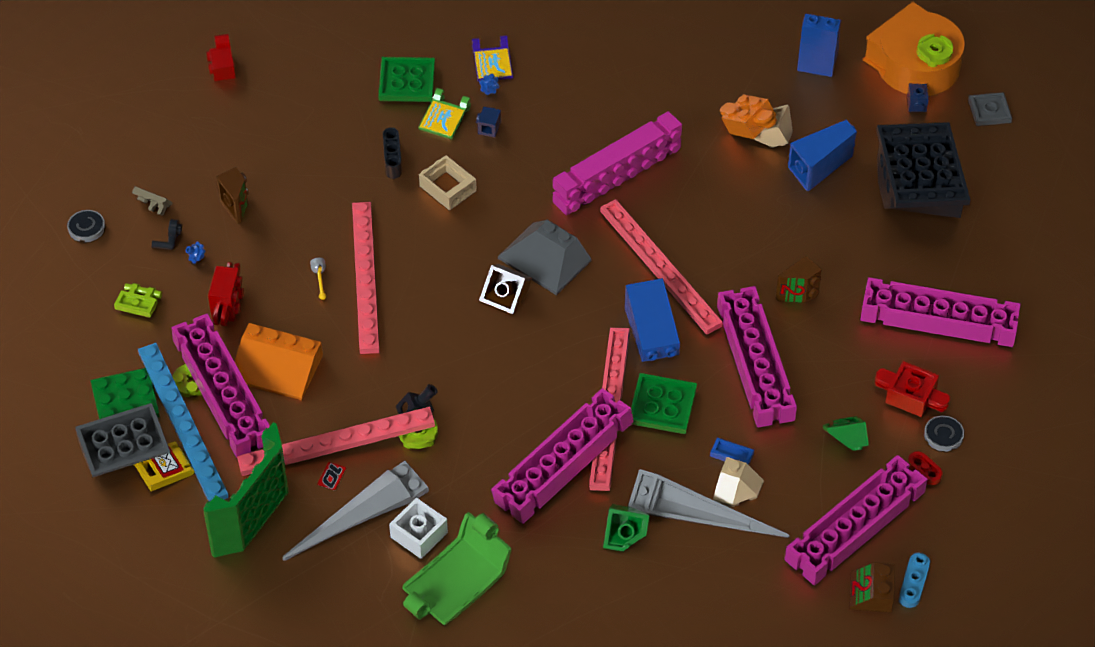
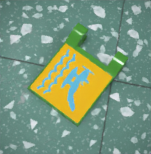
M437 88L433 100L419 125V130L452 139L465 113L470 109V98L463 96L460 106L443 101L445 98L442 95L444 90Z

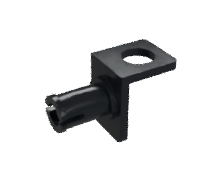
M428 384L420 394L408 392L396 405L398 414L404 413L403 405L406 402L408 409L405 413L430 407L431 412H433L434 409L430 400L438 393L436 387Z

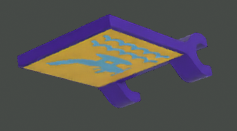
M500 36V47L484 49L480 48L479 38L472 39V50L478 82L483 80L484 75L488 76L490 74H494L499 80L513 78L507 36Z

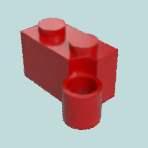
M229 35L214 36L216 48H210L209 51H206L207 62H211V64H208L210 75L213 74L214 81L236 78Z

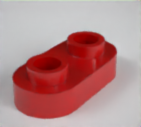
M916 451L909 455L907 462L910 464L909 469L912 471L916 469L925 476L927 484L936 485L941 481V468L926 454Z

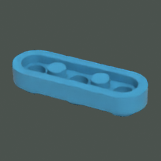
M915 553L910 557L900 590L899 601L907 608L917 606L921 598L930 566V559L923 553Z

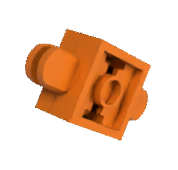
M743 94L736 103L728 102L720 108V113L723 115L721 119L732 135L755 139L764 128L768 129L777 122V115L769 100Z

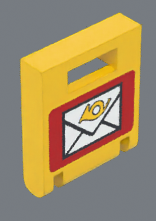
M174 441L167 444L170 453L134 464L150 491L194 474L193 467H191L186 456L178 447L177 442ZM148 463L150 464L156 475L151 477L148 475L146 469H148Z

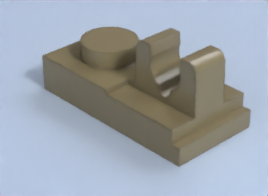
M136 186L132 191L133 194L138 196L137 200L144 203L151 201L148 208L150 211L154 212L155 208L159 207L157 212L159 215H164L166 208L173 204V202Z

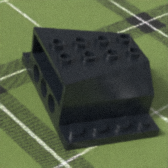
M950 123L877 125L876 132L879 140L877 154L878 184L884 208L961 218L963 205H970L971 199Z

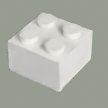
M415 498L389 524L390 537L420 559L448 533L447 519L418 498Z

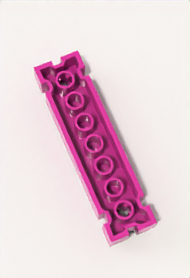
M668 111L657 117L656 122L650 121L574 165L568 173L564 171L553 178V188L556 191L553 192V203L565 215H568L571 212L577 211L580 204L591 203L600 195L606 194L612 188L621 185L629 178L635 177L638 173L650 168L658 161H662L667 153L669 155L676 153L681 148L682 123Z
M868 277L860 321L876 323V320L884 321L883 325L990 343V340H996L998 345L1013 347L1017 332L1020 303L1005 301V304H999L997 299L893 281L890 282V285L883 284L881 279Z
M756 287L741 288L740 293H734L733 290L718 292L717 308L720 317L723 318V326L750 408H754L753 417L757 428L772 425L774 420H779V423L795 421L797 406L793 394L790 395V386L762 304H759V295Z
M204 314L193 319V323L189 325L183 322L173 326V342L178 351H182V358L226 440H230V447L236 458L239 455L250 453L251 447L257 446L258 449L262 448V433L270 425L266 418L263 419L260 407L219 333L214 331V324L209 315Z
M602 388L592 397V404L588 405L585 403L508 473L509 479L507 481L502 479L491 489L495 504L505 511L510 509L511 515L524 524L534 515L533 509L535 507L541 508L613 442L617 438L618 430L623 432L634 422L631 407L620 400L615 403L614 396Z
M899 455L895 456L887 463L885 471L882 468L808 528L803 533L802 541L796 538L786 547L785 561L795 570L801 568L803 570L802 576L815 586L826 576L827 569L830 571L834 570L909 506L910 499L915 501L923 495L926 489L927 478L916 469L911 472L909 470L910 464Z

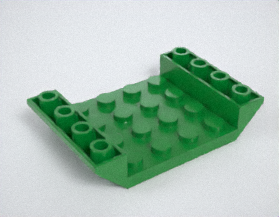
M273 422L269 428L263 431L264 458L259 464L255 465L248 479L243 480L241 488L237 493L232 494L229 502L215 495L204 506L203 512L211 555L213 557L244 551L288 494L283 448L277 423Z

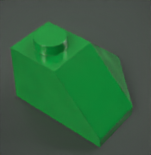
M857 416L833 420V425L831 426L830 423L823 425V429L848 448H851V450H861L863 446L869 445L866 422Z
M612 504L609 508L603 548L624 551L647 535L650 515L632 507Z

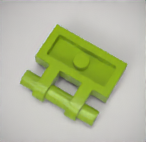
M126 283L124 286L125 291L121 290L114 304L115 309L151 318L158 304L156 298L161 299L162 291H158L153 287H141L140 284Z

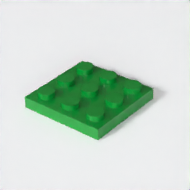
M382 57L379 101L432 102L435 58Z
M146 368L90 380L99 419L150 403L154 407L157 418L160 417L152 381Z
M640 373L631 406L634 421L632 425L686 434L697 383Z

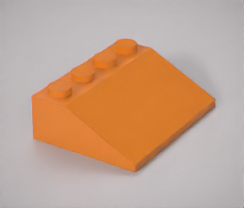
M249 323L241 338L234 362L247 386L302 400L323 357L322 344L320 341Z

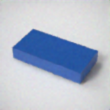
M720 438L716 439L710 452V457L722 461L729 457L745 462L748 465L754 455V449Z

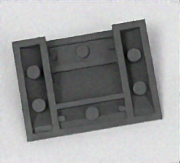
M549 220L532 223L498 256L499 260L518 272L532 277L534 282L555 295L560 293L591 262V257L578 238Z

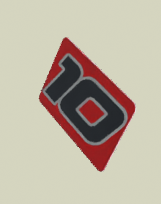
M328 462L317 485L336 490L346 467Z

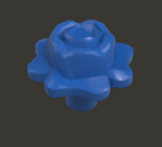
M494 74L484 75L483 80H480L481 91L485 92L486 95L495 94L496 89L500 87L498 77H495Z
M198 241L192 244V246H187L185 250L189 255V261H192L194 264L202 260L206 252L204 245Z

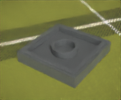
M1004 92L969 96L968 101L976 126L1012 122V116Z

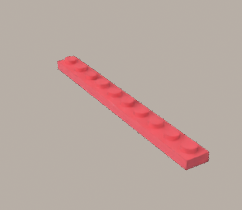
M616 199L600 207V212L655 276L658 279L663 278L667 290L706 335L722 327L723 322Z
M371 202L352 203L360 354L379 353Z
M610 328L602 388L614 396L615 403L622 399L630 336L629 328ZM616 439L593 459L589 483L590 490L610 491Z
M426 407L282 444L284 463L288 465L435 427L431 409ZM263 449L237 456L242 476L252 474L255 465L263 460Z

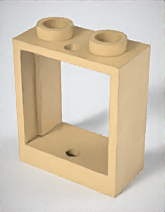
M447 155L419 174L420 187L448 210H451L476 192V179ZM446 172L459 182L458 185L447 193L433 183L434 180Z

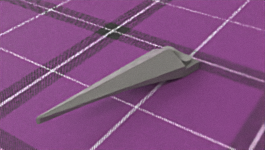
M403 461L392 470H387L298 543L283 556V561L353 526L411 503L415 498H420L429 491L428 486L408 463Z
M639 469L628 507L635 508L652 516L786 538L790 537L789 534L733 510L663 476Z

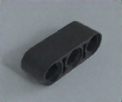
M390 127L383 131L385 173L388 178L396 179L402 175L399 131L396 128Z

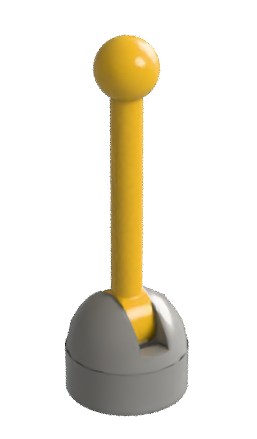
M314 258L310 261L312 271L318 274L319 298L324 300L326 299V294L323 289L321 273L325 271L326 263L323 258Z

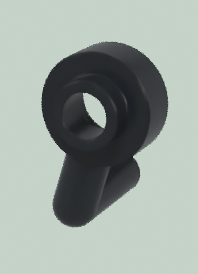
M170 220L168 242L152 240V248L174 249L176 238L182 233V224H179V220Z

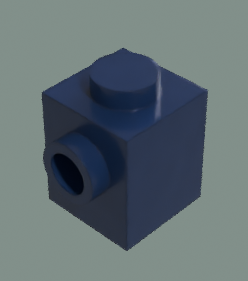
M909 84L907 93L908 111L927 112L929 100L927 84Z
M483 106L482 112L478 113L476 119L478 134L496 137L501 124V110Z

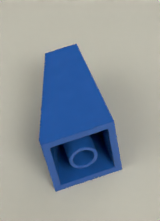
M805 14L797 71L832 77L839 49L841 20Z
M844 120L791 142L788 168L806 191L814 188L853 156L857 135L855 127L847 120Z
M663 278L626 285L625 312L642 362L679 355L680 341Z

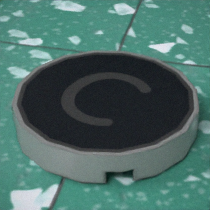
M82 210L70 217L67 228L74 240L91 242L102 236L105 221L102 215L96 211Z
M941 415L928 421L925 426L924 437L932 448L947 452L961 445L964 438V429L956 419Z

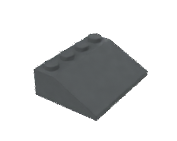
M152 403L75 427L82 453L92 477L170 453Z

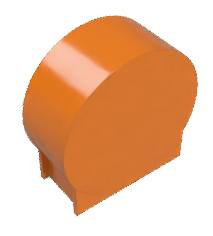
M914 2L910 3L866 37L868 42L866 56L863 58V61L879 71L882 79L895 90L907 94L909 84H927L928 96L946 91L958 79L965 46L964 37L960 29L949 19L927 12ZM929 34H935L934 37H940L941 35L947 37L953 44L952 58L948 62L936 67L928 66L916 53L919 40Z

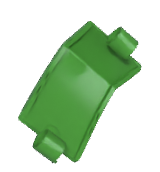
M470 512L465 514L458 537L430 563L403 584L402 589L409 594L404 600L403 606L418 619L431 614L443 625H446L480 598L503 576L512 550L508 544L498 537V525L484 513L477 517L473 516Z

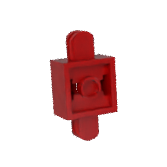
M228 262L227 267H215L208 293L211 318L214 325L218 326L221 320V326H226L227 321L234 322L236 314L240 312L239 301L244 297V288H241L240 263H235L234 268L232 262Z
M905 361L902 362L897 373L884 368L876 372L875 386L887 390L885 403L920 417L923 416L927 407L939 412H944L948 409L949 394L936 390L939 375Z

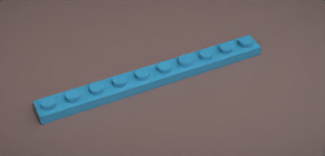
M157 343L138 349L139 356L207 500L211 501L215 495L222 499L229 498L228 492Z

